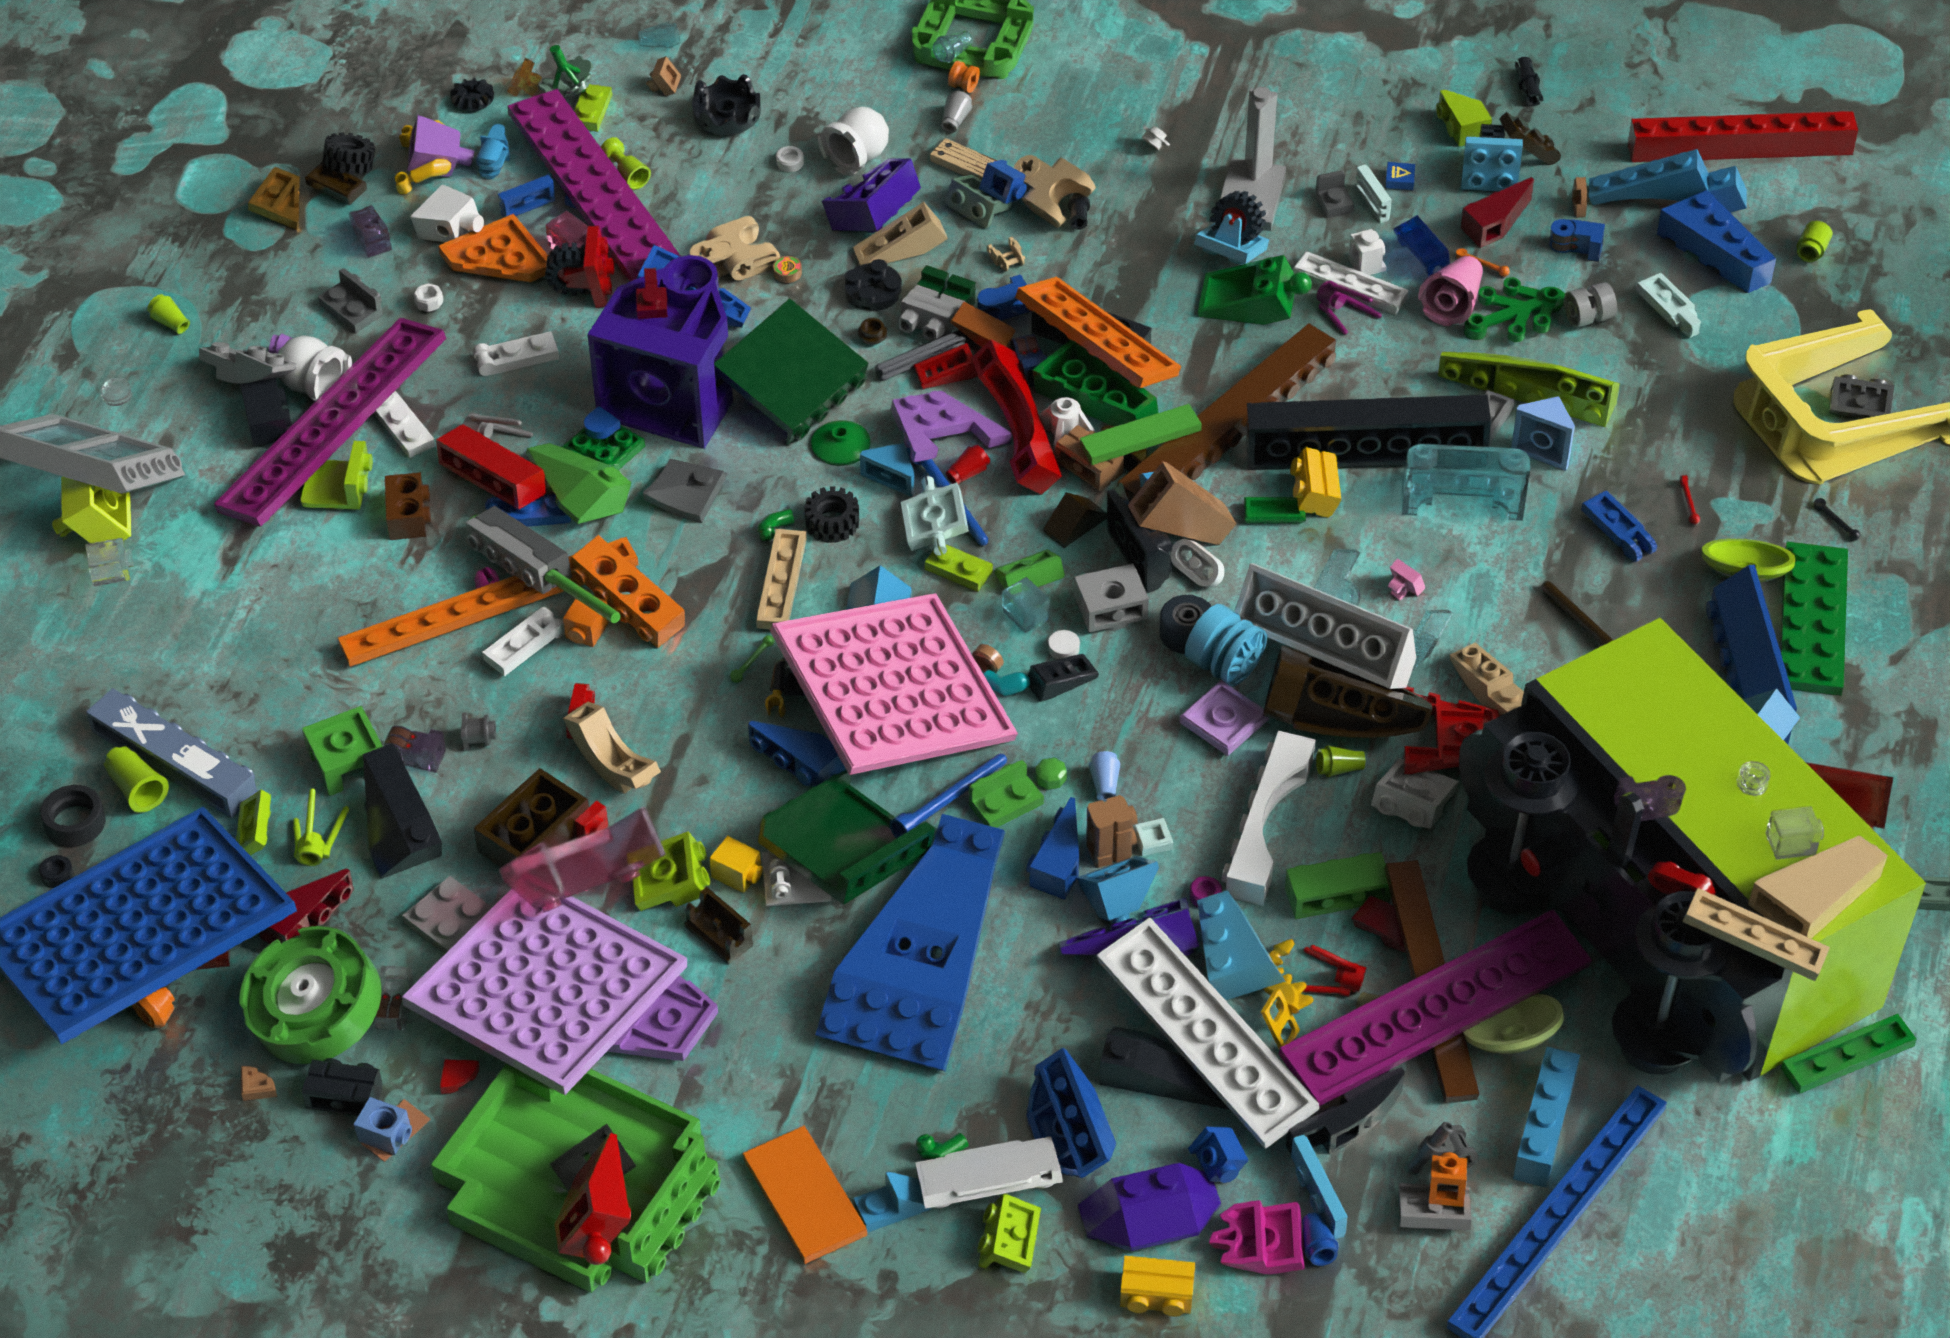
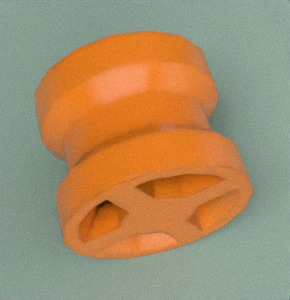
M957 60L950 69L948 85L954 88L962 87L963 91L971 93L978 83L980 69L973 65L967 67L964 62Z

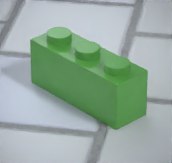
M1382 852L1362 853L1354 857L1330 859L1322 863L1298 865L1294 868L1286 869L1285 891L1294 918L1301 919L1360 908L1370 896L1390 902L1391 894L1384 870L1386 863Z

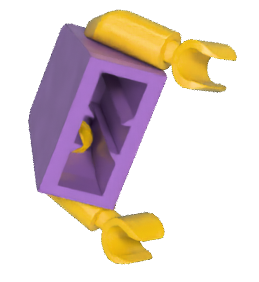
M418 115L414 127L405 125L401 130L402 134L399 135L401 145L409 147L407 171H410V174L398 172L395 175L396 189L399 194H407L412 190L411 182L419 183L436 176L449 177L452 175L456 163L470 167L474 157V150L459 147L461 133L458 130L444 125L439 120L433 121Z

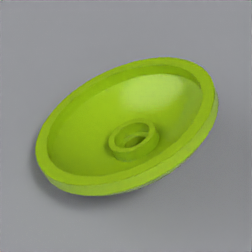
M1719 539L1710 541L1702 547L1701 556L1707 565L1726 578L1731 577L1748 565H1755L1759 581L1767 582L1787 574L1795 566V556L1793 553L1783 547L1763 541Z

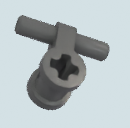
M1443 1122L1432 1135L1426 1136L1419 1144L1417 1154L1407 1164L1410 1172L1418 1174L1426 1163L1432 1160V1155L1441 1156L1443 1153L1452 1152L1459 1158H1467V1168H1469L1477 1161L1478 1155L1475 1149L1469 1147L1465 1140L1466 1132L1461 1125Z

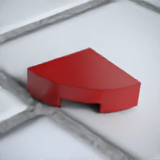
M445 1059L440 1084L441 1094L454 1093L458 1091L459 1087H462L470 1080L473 1081L479 1072V1061Z

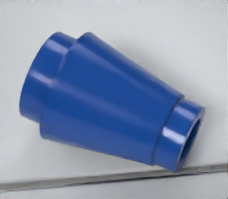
M1319 1213L1305 1215L1302 1219L1306 1258L1317 1266H1325L1332 1263L1338 1256L1339 1244Z

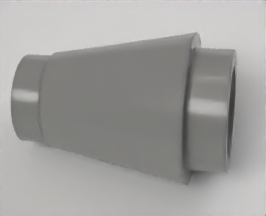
M954 91L951 95L947 96L941 123L943 130L950 133L956 132L957 128L972 109V99L968 94L962 91Z

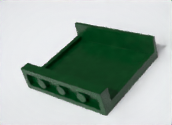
M789 298L714 363L716 387L718 388L724 382L729 384L788 433L785 444L789 446L796 439L802 440L808 434L810 426L815 422L821 423L827 417L829 409L834 405L840 406L853 388L857 390L864 384L867 379L865 373L869 363Z
M846 769L832 775L818 786L811 787L799 797L790 799L785 805L773 812L766 813L760 821L758 837L759 844L843 905L923 857L931 847L935 827L925 821L896 839L889 826L890 821L895 817L850 785L852 775H849Z

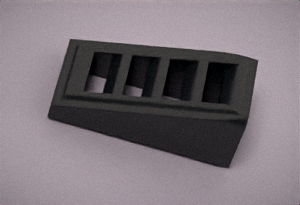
M1078 654L1031 665L1028 673L1030 678L1028 687L1041 702L1098 678L1099 673L1084 654ZM1075 667H1077L1081 672H1077L1075 670Z

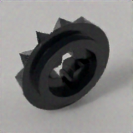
M474 77L468 81L463 78L462 83H454V89L450 90V98L452 104L460 110L478 111L492 103L494 91L492 85L487 84L485 79L477 81Z

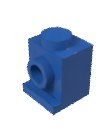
M1003 159L990 162L986 165L979 189L1005 204L1017 201L1026 192L1027 185L1024 183L1026 175L1007 165V161Z
M1205 1127L1188 1147L1190 1154H1196L1210 1182H1231L1249 1161L1232 1128Z

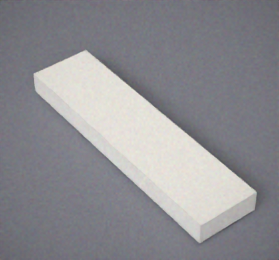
M1305 251L1293 268L1294 273L1304 272L1308 274L1312 283L1318 286L1331 280L1337 285L1371 297L1373 299L1371 303L1356 298L1353 299L1394 315L1398 313L1409 294L1407 289Z

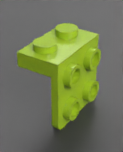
M353 441L349 461L327 460L304 483L301 496L303 507L360 510L363 495L367 493L368 473L372 471L373 457L371 453L367 452L366 441Z

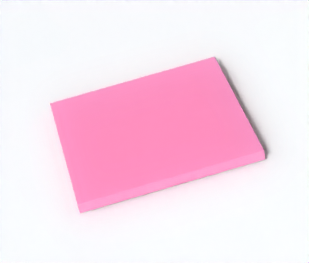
M936 593L772 623L770 632L849 775L1015 741L1017 737L1016 729Z

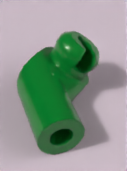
M788 509L768 514L758 523L756 531L759 532L761 541L774 539V528L794 524L792 510Z
M962 1133L956 1134L944 1143L934 1142V1137L929 1134H923L916 1140L917 1153L923 1159L928 1160L945 1157L947 1154L963 1151L969 1147L968 1141Z

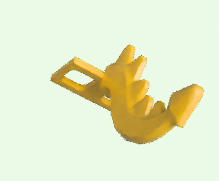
M1288 939L1273 946V951L1269 955L1276 966L1283 964L1282 959L1279 958L1280 956L1289 955L1295 944L1293 939ZM1277 967V969L1282 975L1284 973V969L1282 967ZM1291 974L1283 975L1285 982L1263 988L1270 997L1260 1012L1278 1049L1294 1041L1300 1031L1293 1014L1299 1013L1300 1009L1314 1001L1312 996L1301 994L1307 986L1305 982L1291 984ZM1275 999H1277L1275 1005L1279 1012L1273 1020L1270 1015V1007ZM1288 1021L1291 1027V1034L1284 1043L1281 1031Z

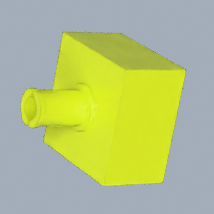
M61 477L62 516L52 521L53 529L57 535L60 534V537H65L68 533L75 531L101 552H105L131 537L130 492L121 494L67 477Z

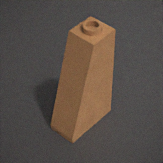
M1163 461L1128 504L1140 527L1159 530L1215 545H1220L1236 525L1225 503Z

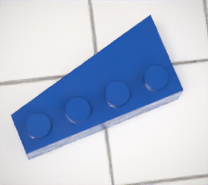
M1708 190L1661 209L1657 229L1658 236L1663 239L1669 237L1676 242L1675 247L1683 252L1689 250L1697 255L1700 263L1706 267L1709 265L1720 270V276L1747 293L1771 284L1776 257Z

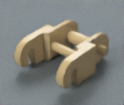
M1013 237L1008 238L1012 251L1004 254L996 250L995 247L992 248L991 244L987 245L988 255L995 265H1000V268H1003L1004 271H1008L1009 266L1019 263L1021 266L1025 264L1024 260L1026 258L1021 253V246ZM1011 255H1013V256L1015 257V258H1012V259H1009V260H1006V259H1005V257H1008V256H1011Z

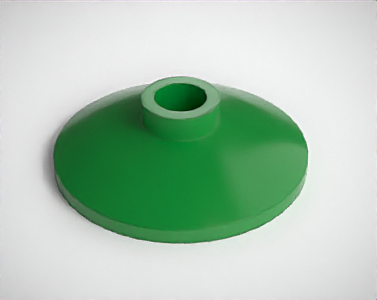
M847 420L831 421L820 426L814 432L811 439V447L815 456L819 460L835 466H845L860 461V453L864 450H869L871 445L867 430L861 425Z

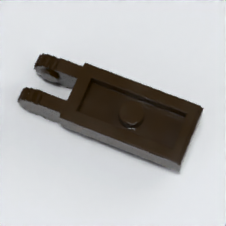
M1505 112L1499 120L1509 138L1522 139L1523 148L1549 165L1556 164L1560 160L1561 154L1554 147V142L1548 135H1542L1536 128L1531 130L1520 116L1515 118L1508 112Z

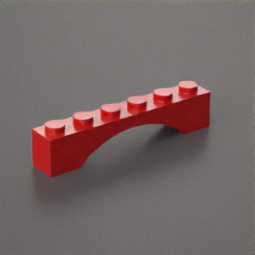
M991 339L971 358L979 379L999 404L1010 426L1014 441V451L1009 462L1016 482L1042 495L1062 475L1016 352Z

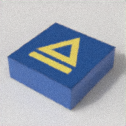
M1387 162L1385 188L1413 190L1415 164Z

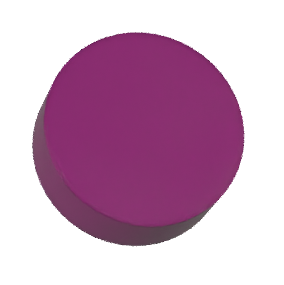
M1198 877L1190 885V901L1194 906L1198 907L1197 900L1222 892V885L1213 877Z

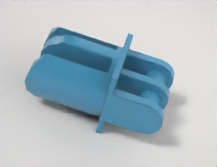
M501 124L493 125L488 136H480L481 148L476 162L479 167V173L485 179H494L500 173L504 161H510L508 139L504 135L505 127Z

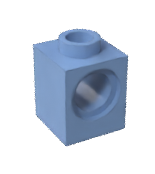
M369 1097L354 1123L359 1142L396 1155L402 1144L405 1145L408 1142L412 1132V1126L405 1109ZM391 1125L390 1127H388V1128H386V1129H380V1128H382L383 1126Z

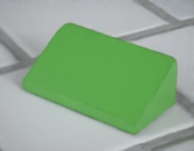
M1048 549L1000 566L994 570L1002 586L1012 597L1062 579L1065 576L1061 557Z

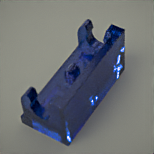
M1418 215L1393 229L1397 235L1398 242L1403 247H1407L1425 267V272L1428 276L1434 274L1433 271L1438 265L1442 269L1450 264L1448 249Z

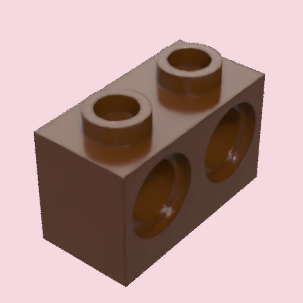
M421 472L385 476L386 521L390 540L426 537V524H431L430 506H425V502H430L429 485L422 482Z

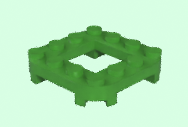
M930 0L918 26L912 29L914 59L919 64H927L945 69H951L955 61L959 60L964 62L967 67L972 65L978 67L981 76L1005 79L1008 77L1009 72L1016 67L1033 30L1034 6H1031L1026 0ZM955 14L1003 23L995 43L991 42L988 50L943 41Z

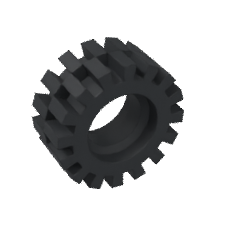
M339 132V135L333 133L325 139L322 162L325 163L326 167H331V170H340L339 173H344L345 171L351 175H354V172L358 175L363 174V172L368 173L373 167L375 146L373 142H370V139H362L363 136L361 135L353 136V133L345 135L344 132Z
M830 486V491H826L825 487L820 488V494L814 491L811 493V498L808 497L804 506L805 525L808 528V533L810 535L814 534L815 539L819 540L823 537L824 542L829 543V539L834 538V543L839 542V537H842L845 541L849 539V533L851 535L856 533V528H859L860 521L859 505L857 498H853L852 492L849 491L846 494L845 488L840 487L839 491H836L835 486ZM834 511L842 515L830 518L822 514Z

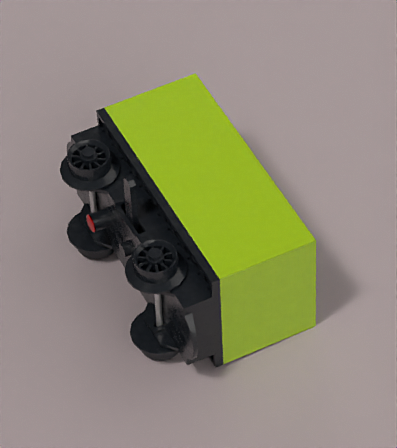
M1661 618L1526 683L1521 706L1485 723L1483 730H1478L1463 739L1459 749V770L1463 786L1469 798L1467 810L1486 829L1485 837L1472 847L1467 858V872L1470 880L1475 886L1482 902L1502 913L1518 914L1531 909L1538 901L1545 897L1549 898L1631 987L1630 994L1617 1005L1612 1017L1613 1036L1620 1045L1623 1055L1636 1069L1649 1074L1664 1075L1674 1072L1683 1064L1696 1059L1700 1061L1718 1082L1742 1073L1751 1082L1781 1065L1784 1060L1801 1054L1883 1008L1926 882ZM1664 776L1677 778L1675 785H1673L1672 793L1661 791L1649 798L1644 796L1648 791L1654 790L1646 787L1650 783L1657 782L1658 779ZM1859 835L1888 855L1881 877L1812 938L1830 947L1815 981L1684 923L1683 919L1695 892L1678 891L1667 895L1657 890L1648 880V874L1657 862H1673L1681 869L1707 876L1713 883L1716 891L1715 896L1764 917L1748 905L1754 883L1758 879Z

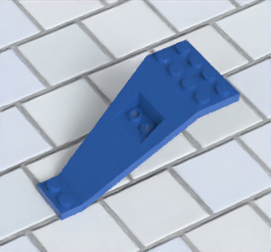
M945 814L941 815L933 845L835 969L815 1035L817 1037L939 1071H946L965 1006L995 867L1005 835L1003 829ZM903 940L911 941L909 949H900V944ZM935 948H941V957L937 959L932 958V951Z

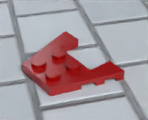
M1408 686L1405 688L1414 693V688ZM1431 692L1428 693V697L1416 694L1432 704L1431 715L1435 716L1437 748L1404 746V774L1409 775L1459 767V749L1463 739L1478 730H1483L1485 723L1499 717L1498 710L1459 700L1457 704L1442 701L1439 694Z

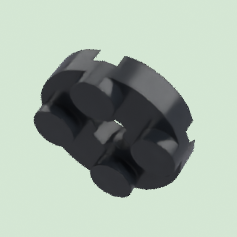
M876 259L871 263L859 265L846 272L845 296L854 307L861 309L862 305L870 307V311H881L892 307L899 300V294L902 292V279L894 268L887 266L886 261ZM871 285H877L878 288L874 289Z

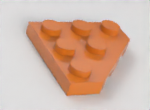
M514 213L483 226L479 232L471 231L438 246L439 254L453 271L532 282L545 276L548 255Z

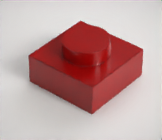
M597 800L575 820L577 840L585 846H588L596 838H600L608 827L606 806Z

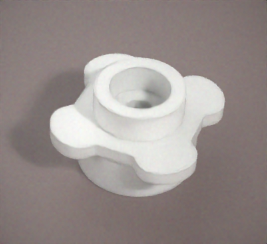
M1143 125L1142 128L1146 132L1142 138L1157 150H1160L1164 144L1169 147L1170 144L1164 140L1167 135L1154 125L1151 129Z

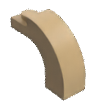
M586 702L563 718L574 742L589 764L607 783L618 791L625 794L632 788H642L648 785L652 778L661 772L656 761L634 753L625 745L613 728L604 707Z

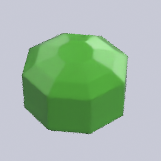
M1055 757L1042 759L1035 767L1037 784L1047 790L1060 788L1067 780L1065 763Z

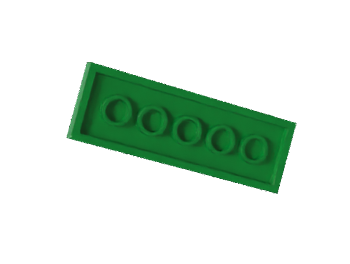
M1787 541L1785 549L1795 556V566L1783 576L1780 652L1791 690L1842 696L1845 666L1848 549Z

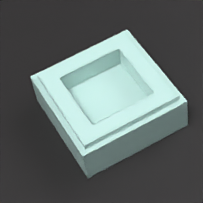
M1164 818L1133 825L1142 856L1173 850V840Z

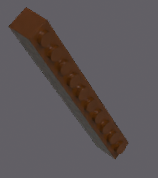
M1308 323L1197 416L1202 423L1201 431L1165 442L1119 480L1117 487L1119 482L1123 484L1130 503L1141 489L1139 474L1154 472L1162 461L1167 462L1191 480L1199 478L1203 470L1209 465L1218 462L1222 454L1231 447L1237 446L1241 438L1246 435L1247 403L1285 402L1288 399H1292L1305 384H1310L1318 373L1333 364L1336 358V339Z

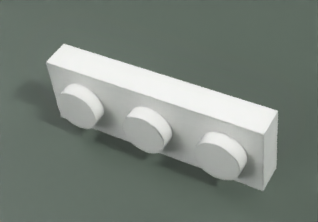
M396 391L374 412V415L409 458L435 447V440Z

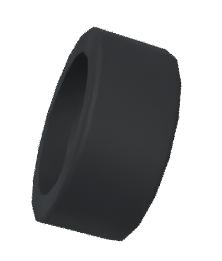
M83 785L63 786L51 792L43 801L40 809L46 835L52 842L60 846L76 847L91 842L103 831L106 822L101 798L95 790ZM83 806L92 810L91 814L84 821L75 825H59L54 822L60 812L70 807Z

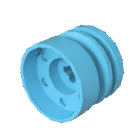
M1216 604L1203 613L1194 625L1185 646V656L1187 660L1201 669H1211L1214 677L1222 679L1229 686H1236L1242 683L1257 666L1267 644V634L1264 629L1254 626L1251 621H1241L1239 614L1225 605Z

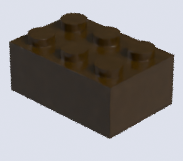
M539 768L474 827L477 852L519 880L527 873L535 876L577 836L575 820L589 808L588 799Z

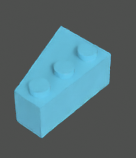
M1228 890L1197 900L1208 981L1225 1000L1285 982L1244 912Z

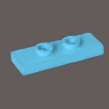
M1301 1135L1293 1138L1291 1158L1296 1165V1176L1302 1187L1306 1186L1310 1193V1203L1314 1213H1319L1335 1239L1344 1237L1348 1216L1307 1136Z

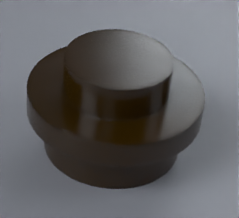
M868 318L861 323L858 329V337L866 344H879L886 339L887 328L880 319Z

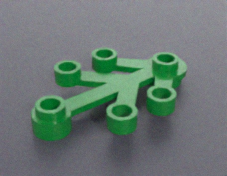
M1514 277L1504 280L1503 293L1510 297L1518 295L1531 300L1522 301L1497 295L1494 288L1490 286L1481 287L1478 292V302L1486 306L1494 305L1506 309L1486 316L1478 313L1471 314L1465 321L1464 334L1469 339L1481 340L1487 335L1488 327L1516 317L1515 322L1508 327L1507 337L1512 342H1521L1525 338V327L1530 313L1537 309H1541L1540 314L1534 316L1532 328L1537 333H1546L1550 329L1552 313L1558 312L1564 306L1565 293L1556 287H1544L1538 290L1521 286L1520 280Z

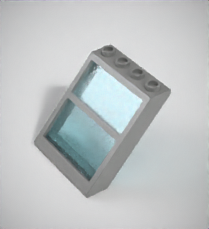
M50 414L0 426V458L121 494L181 478L185 475L181 460L173 452L172 448L59 415Z

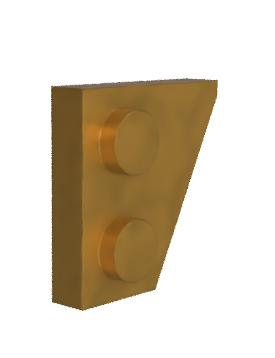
M274 166L249 200L248 210L297 230L299 228L300 177Z

